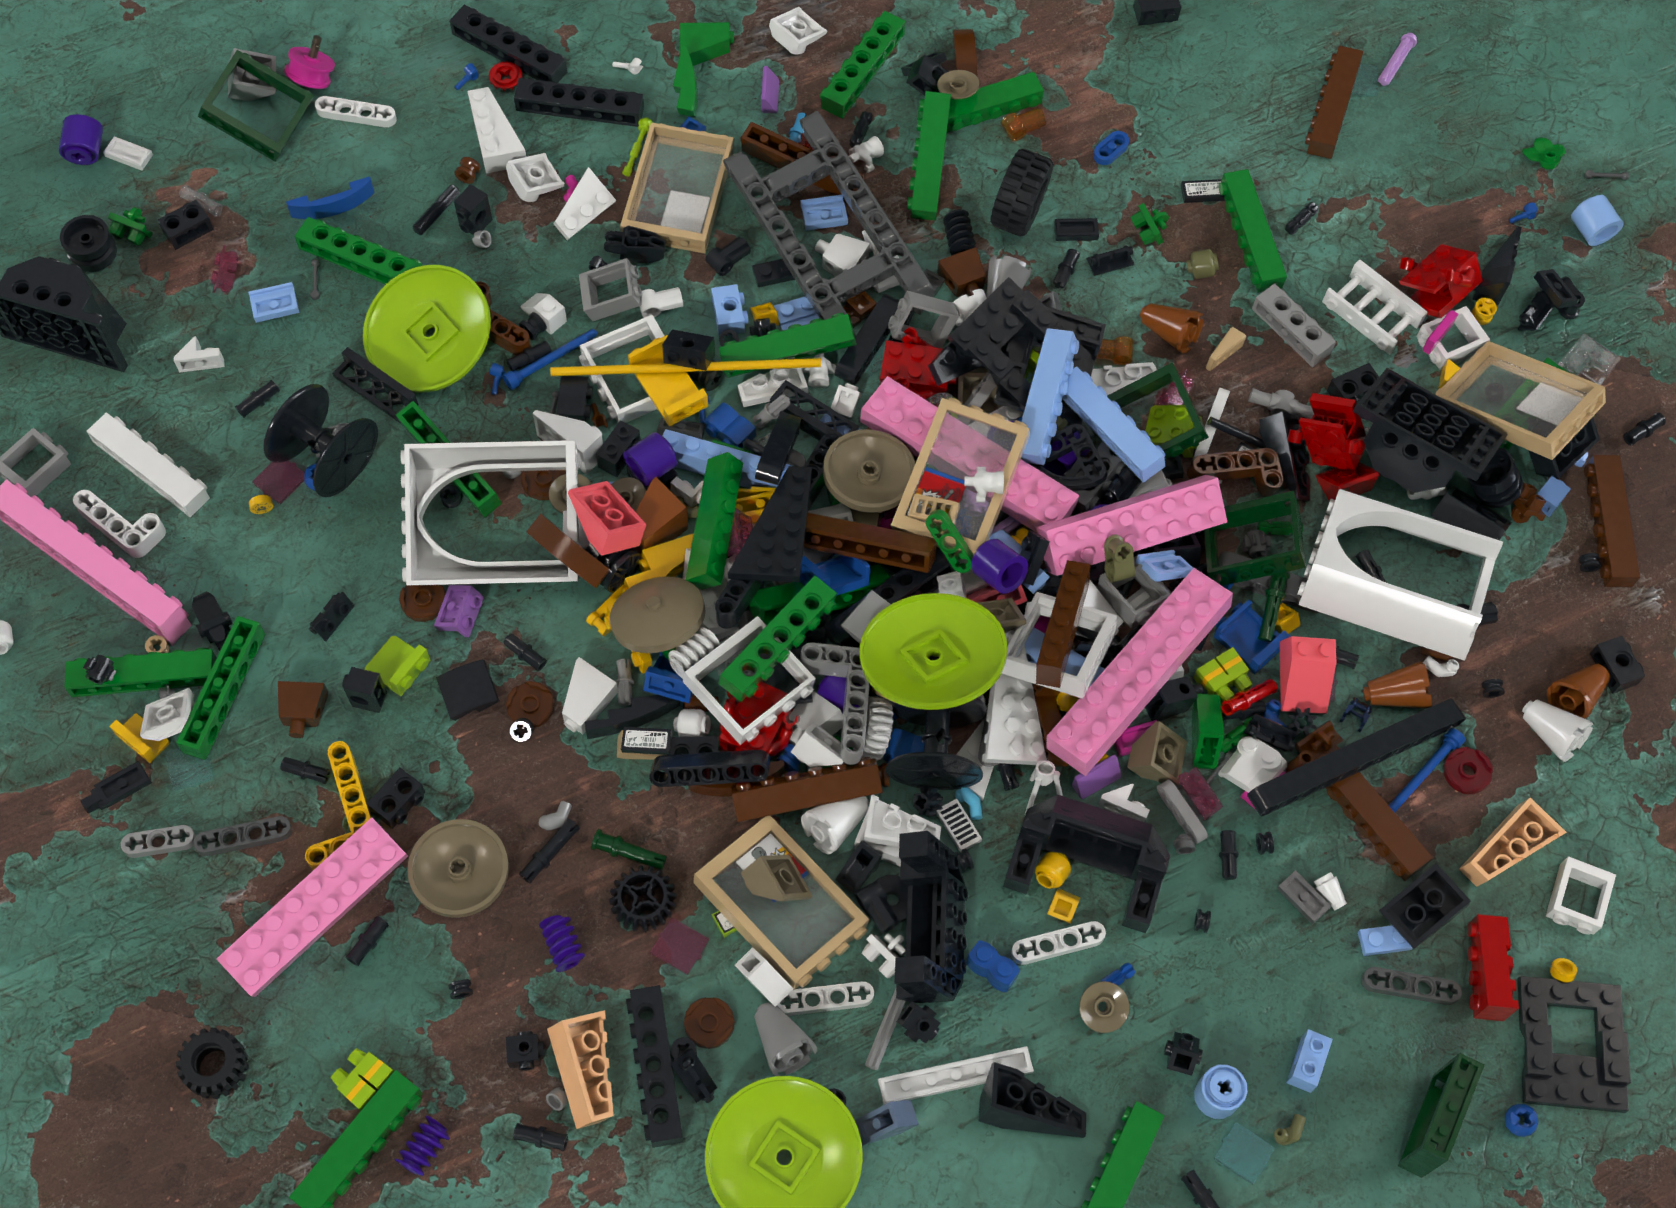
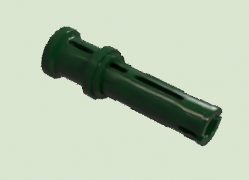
M1287 572L1271 575L1269 587L1265 590L1267 601L1258 639L1261 641H1273L1281 600H1284L1286 597L1284 591L1287 579H1290V574Z
M599 828L591 844V850L599 849L610 853L611 857H618L619 855L660 870L663 869V864H665L667 859L666 855L624 842L621 836L614 837L605 834Z

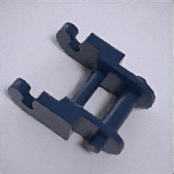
M1356 698L1355 701L1351 700L1350 703L1352 705L1349 704L1340 722L1342 723L1346 715L1351 713L1361 718V725L1358 729V732H1361L1370 716L1367 713L1370 714L1372 711L1369 710L1371 705L1365 707L1358 703V698ZM1354 706L1364 711L1365 713L1361 715L1353 711Z

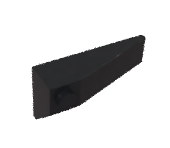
M1517 226L1481 273L1483 281L1473 289L1472 300L1477 301L1480 298H1490L1497 306L1499 305L1512 279L1516 263L1514 259L1518 252L1516 249L1519 244L1522 227Z
M1280 412L1259 419L1260 435L1266 448H1270L1277 453L1283 479L1289 491H1294L1297 501H1310V477L1305 471V465L1309 464V457L1305 456L1306 441L1304 439L1301 440V444L1287 442L1289 430L1301 429L1299 419L1300 417H1305Z
M996 1062L992 1063L980 1096L979 1122L1002 1129L1079 1138L1086 1136V1112L1061 1096L1056 1098L1044 1090L1045 1086L1039 1082L1034 1084L1029 1081L1020 1070Z

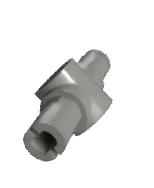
M1252 388L1248 398V402L1267 407L1268 410H1271V415L1285 412L1307 419H1312L1314 415L1311 406L1298 402V400L1294 399V394L1287 390H1278L1270 394Z

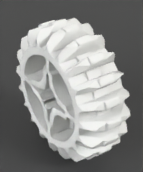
M868 696L866 737L862 757L875 758L876 761L880 760L886 753L889 739H891L890 735L893 724L892 705L889 700L882 697Z

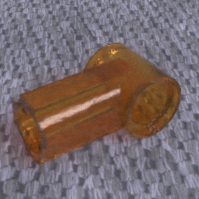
M1036 108L1020 115L1010 113L1002 119L1001 125L1010 140L1015 142L1022 139L1027 132L1045 126L1046 119L1042 109Z
M1120 336L1114 340L1102 339L1096 358L1113 360L1117 365L1130 364L1133 357V340L1126 336Z

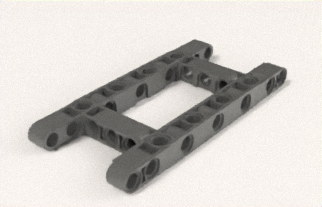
M818 111L800 119V124L804 131L803 135L814 151L762 179L747 155H743L741 151L723 160L730 177L819 318L826 320L837 313L847 314L841 303L893 275L905 293L908 290L930 297L934 295L933 287ZM830 175L879 253L867 260L866 258L863 259L862 263L848 270L844 269L843 273L834 278L825 280L818 273L816 264L803 243H799L794 229L782 210L779 211L775 203ZM896 255L902 256L901 258H894ZM799 262L804 263L803 265H796ZM820 296H825V297H826L825 299H822V300H821V299H817V298L820 297Z

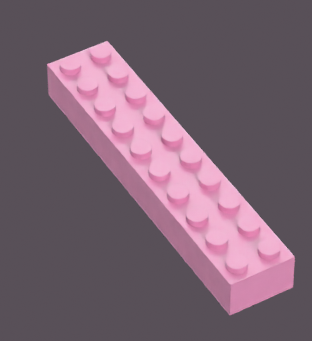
M887 376L861 408L860 422L872 430L882 431L896 437L909 449L912 455L918 458L938 407ZM946 413L927 463L939 472L964 480L965 476L974 477L977 473V467H986L987 472L1003 471L1010 452ZM1021 459L1001 511L1038 533L1037 527L1068 518L1076 508L1079 495ZM974 486L965 487L966 489L974 493H977ZM987 492L985 497L987 502H991L994 492Z
M6 479L0 485L1 521L156 635L165 638L166 642L171 646L192 626L187 618L189 614L181 608L183 604L174 596L167 597L164 594L165 591L159 585L148 583V579L140 571L136 570L134 573L129 569L130 565L122 558L115 559L112 557L113 553L104 545L97 546L95 544L96 541L85 532L82 535L78 532L77 526L69 520L64 522L60 519L61 515L51 507L49 509L45 508L44 503L37 496L33 495L30 497L27 495L26 489L19 483L14 485Z
M1193 568L1093 682L1084 698H1079L1047 735V749L1086 776L1230 609L1233 593Z

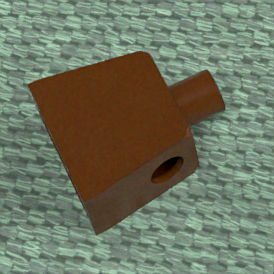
M976 247L938 260L937 273L945 279L944 283L956 297L965 294L972 296L974 295L972 291L984 287L985 272Z
M278 681L279 718L284 726H290V737L303 738L305 727L318 726L328 697V690L324 683Z

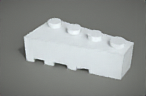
M489 87L467 91L486 174L507 170V161L526 157L523 145Z

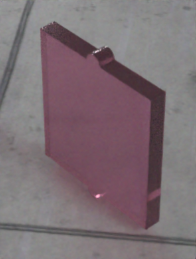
M289 461L282 463L271 462L252 483L263 491L264 495L270 496L277 503L281 504L304 482V472L296 466V463Z
M671 918L663 933H659V939L650 954L688 975L696 961L701 959V953L709 939Z

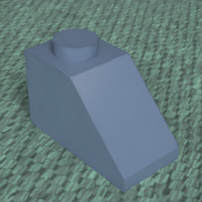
M911 1100L889 1102L855 1120L862 1145L901 1134L919 1125Z

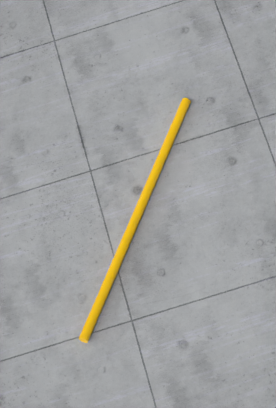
M821 358L711 362L706 371L821 367ZM667 363L550 367L551 376L704 371Z

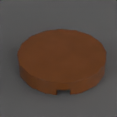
M565 470L522 471L521 484L525 493L531 498L549 500L551 484L556 478L566 474Z
M406 585L400 591L399 602L401 609L408 618L414 621L426 622L434 620L438 616L446 592L442 585Z
M533 681L524 682V684L514 687L508 694L506 701L508 716L513 723L519 718H526L532 722L534 728L540 727L549 720L555 706L550 690L543 684Z
M700 998L692 1003L685 1013V1033L698 1047L706 1049L720 1047L733 1034L735 1025L733 1012L728 1004L719 998Z

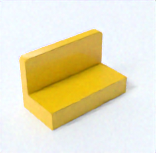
M134 714L124 725L115 720L109 726L114 734L149 764L170 744L167 738L160 741L143 739L140 736L143 718L138 714Z

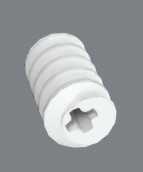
M700 628L698 633H695L683 645L681 644L676 647V650L669 652L670 665L683 679L684 670H688L692 667V664H696L700 661L699 659L707 655L706 653L709 654L714 650V647L717 648L721 644L714 633L706 628Z

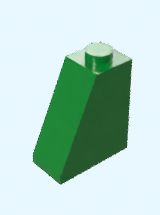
M729 22L680 23V52L682 46L687 47L693 66L730 53V44H734V31H730Z
M1197 694L1198 698L1195 700L1192 709V768L1215 769L1218 765L1224 739L1220 695Z

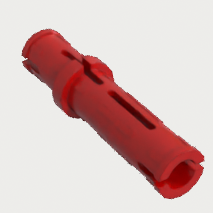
M1268 679L1247 691L1237 692L1233 698L1222 702L1221 709L1223 713L1230 716L1239 710L1248 709L1251 704L1276 693L1278 689L1277 683L1273 679Z

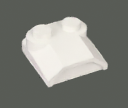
M800 7L772 18L769 24L772 37L790 53L795 55L804 53L807 45L827 33L826 29L821 27Z
M546 153L507 161L508 179L518 196L526 202H534L539 198L540 194L564 187L565 183L558 176Z
M190 688L145 706L140 733L143 739L160 741L182 731L195 704L193 701L194 694Z
M1247 736L1238 742L1237 750L1225 763L1218 775L1249 793L1255 787L1278 777L1287 767V761L1274 748L1257 738Z

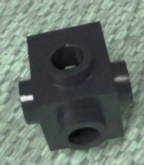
M914 1002L909 1003L896 1021L907 1029L904 1033L915 1043L920 1039L925 1044L928 1040L934 1039L940 1022L934 1018L937 1015L936 1012L926 1005L921 1008Z
M531 1031L518 1032L517 1036L506 1037V1056L509 1068L519 1067L521 1071L533 1070L534 1066L541 1065L540 1057H545L544 1041L540 1042L538 1035L533 1034Z
M1175 1032L1172 1041L1167 1040L1164 1055L1168 1056L1167 1069L1192 1076L1195 1065H1199L1202 1059L1203 1050L1199 1049L1200 1039L1189 1033Z

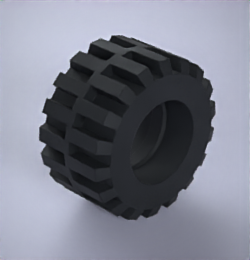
M211 1028L210 1032L206 1029H201L200 1035L197 1036L195 1033L190 1035L192 1040L189 1042L184 1041L182 1044L184 1050H178L177 1053L180 1061H176V1068L180 1070L177 1074L182 1083L193 1093L209 1099V1096L213 1099H219L220 1094L226 1097L231 1094L229 1091L231 1088L237 1090L240 1087L237 1084L238 1081H244L246 1078L243 1071H248L249 1067L246 1063L249 1060L248 1055L244 1051L243 1045L232 1034L230 1035L223 1029L219 1031L217 1028ZM214 1051L225 1052V1063L220 1071L211 1076H202L200 1074V1065L205 1056Z

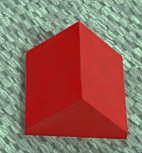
M1359 462L1355 471L1342 470L1336 467L1317 474L1316 479L1330 502V499H1336L1339 489L1357 495L1371 491L1379 477V472Z

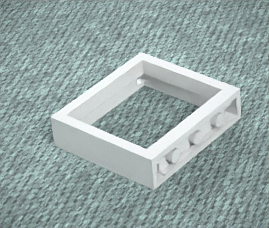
M650 315L581 344L579 360L582 366H596L593 358L647 335L653 341L656 338L664 337V334L654 316ZM588 375L592 384H597L599 388L597 392L601 401L607 402V411L611 419L615 418L617 423L620 420L627 423L657 410L650 397L620 409L602 375Z
M1036 592L1032 601L1027 602L1024 614L1026 624L1016 628L1015 633L1011 632L1009 636L1007 660L1002 674L1036 684L1037 664L1018 659L1017 657L1039 616H1051L1056 597ZM1083 606L1078 626L1099 633L1078 675L1074 676L1064 673L1060 688L1046 685L1040 686L1083 699L1117 632L1118 616Z
M758 616L686 670L683 677V683L740 745L746 740L748 742L752 741L759 734V730L762 727L771 726L781 712L787 713L795 706V701L800 697L804 699L809 696L814 690L813 685L816 679L794 654L789 651L790 655L782 665L800 685L744 729L738 725L699 681L756 638L767 626ZM778 637L774 638L777 642H781Z

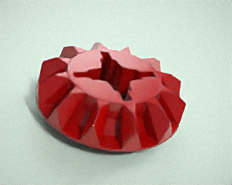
M500 62L489 71L490 84H493L495 89L501 88L503 91L508 88L513 90L514 86H517L519 78H522L520 67L512 62ZM507 75H509V79L505 78L504 80H502V76L506 77Z

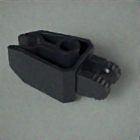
M628 225L623 228V232L609 230L605 234L606 242L603 248L609 253L620 254L621 260L627 258L630 263H653L664 259L666 240L655 232Z
M206 591L193 597L192 608L200 623L196 625V628L202 638L207 637L210 644L215 642L220 651L231 630L229 626L233 622L227 611L222 612L215 597Z

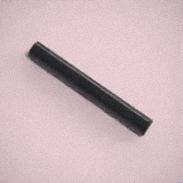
M1210 417L1207 421V425L1258 448H1266L1263 439L1213 417Z

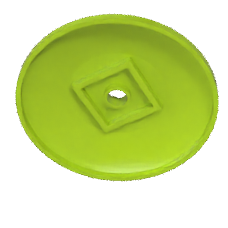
M424 265L399 274L379 291L368 309L363 327V345L368 361L412 392H432L452 385L475 366L487 345L491 317L486 297L469 276L449 266ZM434 327V334L426 337L427 330Z
M920 594L901 599L889 605L871 620L861 638L859 649L860 664L870 685L887 699L915 709H947L976 699L995 684L1006 664L1007 640L1000 622L982 605L970 599L952 594ZM932 655H933V656H936V657H940V658L937 659V660H930V659H928V657H930V656H932Z
M775 1076L761 1079L735 1093L716 1115L709 1130L705 1148V1168L708 1183L721 1208H845L856 1191L863 1163V1150L859 1130L844 1103L822 1085L794 1076ZM782 1150H788L792 1154V1160L787 1165H781L777 1161V1155Z

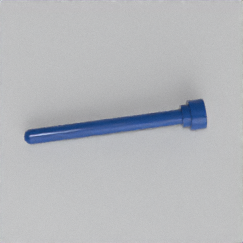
M595 329L587 331L518 372L515 370L503 374L502 377L505 384L511 391L520 386L522 379L571 352L581 344L595 338L597 331Z
M1450 728L1444 735L1442 746L1388 805L1394 813L1449 751L1460 748L1466 739L1460 731L1454 728Z

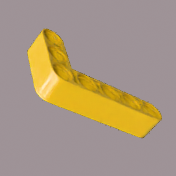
M336 741L329 746L328 757L351 832L310 846L306 850L305 859L312 870L317 868L372 818L354 756L349 746L343 741ZM341 752H345V753H346V755H345L343 758H340V759H337V758H336V756H337L339 753H341ZM353 774L350 779L342 780L344 775ZM353 795H359L356 801L348 802L349 798ZM366 817L363 823L355 824L357 818ZM324 855L322 861L313 862L316 856Z

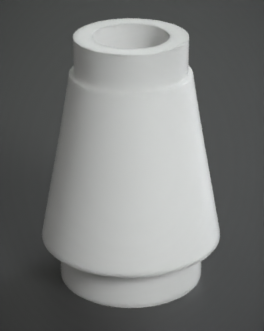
M1330 872L1314 881L1317 886L1315 889L1331 905L1334 911L1347 904L1337 876L1334 877Z

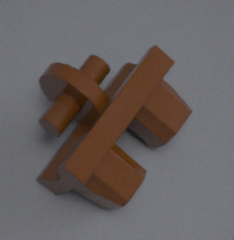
M1524 483L1522 493L1513 502L1516 506L1511 512V518L1516 523L1527 522L1531 516H1536L1539 521H1543L1546 516L1542 512V508L1547 501L1540 495L1535 494L1537 489L1533 485Z
M1329 720L1298 741L1295 746L1299 754L1307 751L1313 755L1315 760L1333 746L1338 745L1343 739L1335 731L1332 722Z

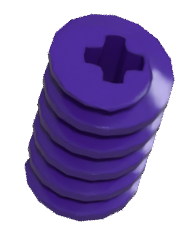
M560 915L548 917L539 924L540 928L543 929V937L547 938L545 942L550 947V955L554 956L552 960L557 965V972H563L575 967L585 957L584 953L576 954V951L582 948L581 944L573 945L578 936L569 935L574 930V926H566L571 921V918Z
M428 1115L425 1118L429 1125L419 1124V1128L423 1133L413 1132L412 1134L416 1142H406L410 1151L400 1150L399 1153L403 1160L394 1159L411 1173L420 1176L424 1175L421 1165L431 1166L427 1157H437L433 1150L434 1147L444 1148L440 1139H450L446 1132L447 1129Z

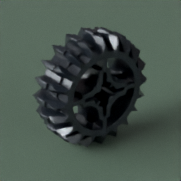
M640 865L639 872H635L630 867L629 876L622 872L620 875L623 881H614L616 888L610 889V894L614 897L609 899V903L613 905L611 908L612 914H617L616 921L622 922L624 920V928H628L633 924L632 929L634 932H637L639 926H642L643 932L646 933L648 930L647 926L651 925L652 929L656 930L657 922L665 925L666 921L663 916L667 918L672 917V912L669 909L676 908V903L673 900L677 899V894L672 892L675 886L669 883L670 877L668 875L662 877V870L659 869L654 874L652 866H649L648 870L644 871L643 866ZM646 882L641 887L633 886L637 883ZM656 886L664 895L661 904L657 903V899L653 897ZM625 893L633 900L630 912L623 905ZM643 895L647 896V901L643 900V902H639L638 898L640 896H642V898ZM646 910L653 912L649 915L640 916Z

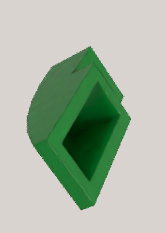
M682 46L673 83L675 92L680 93L676 108L681 115L696 117L698 102L697 79L687 47Z

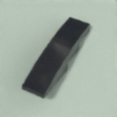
M661 695L631 698L632 707L608 710L609 719L586 721L587 739L620 733L624 727L642 726L680 706V701Z

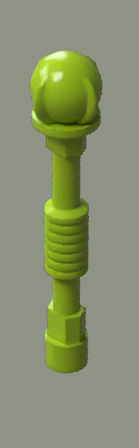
M645 117L639 120L638 130L640 133L630 152L627 166L623 169L622 173L625 176L629 177L632 173L633 163L638 158L642 147L641 143L645 134H648L652 122L650 118Z

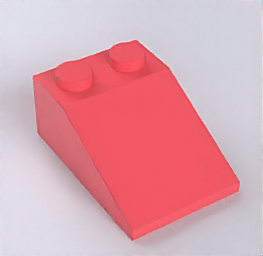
M608 481L568 491L588 541L601 556L640 546L646 523Z
M1291 636L1280 641L1282 712H1295V708L1298 707L1301 713H1304L1306 708H1310L1309 713L1327 714L1336 668V639Z

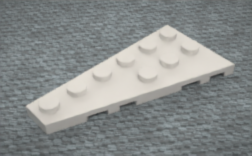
M1016 629L1011 630V631L1005 633V635H1006V640H1007V646H1008V639H1009V636H1010L1011 632H1014V633H1015ZM1024 644L1017 658L1028 661ZM1001 674L990 688L986 720L989 724L988 733L985 734L984 738L986 751L982 756V762L1036 765L1037 761H1047L1032 683Z

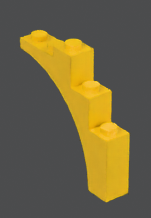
M694 533L642 550V559L639 560V567L642 573L625 578L624 587L621 589L622 594L630 587L642 581L657 577H676L683 572L686 548H691ZM613 605L607 606V613L604 617L608 630H611L610 612ZM632 651L631 659L634 666L639 667L642 674L646 673L648 667L652 666L650 653Z

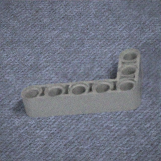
M807 643L802 647L799 661L811 674L846 678L840 757L846 764H856L861 760L865 746L869 682L862 671L861 665L855 663H860V648ZM831 659L838 660L839 662H833ZM853 683H858L862 686H855ZM852 704H856V705H858V706H860V707H859V708L853 707ZM849 726H856L859 729H852ZM848 747H853L857 749V751H851L848 749Z

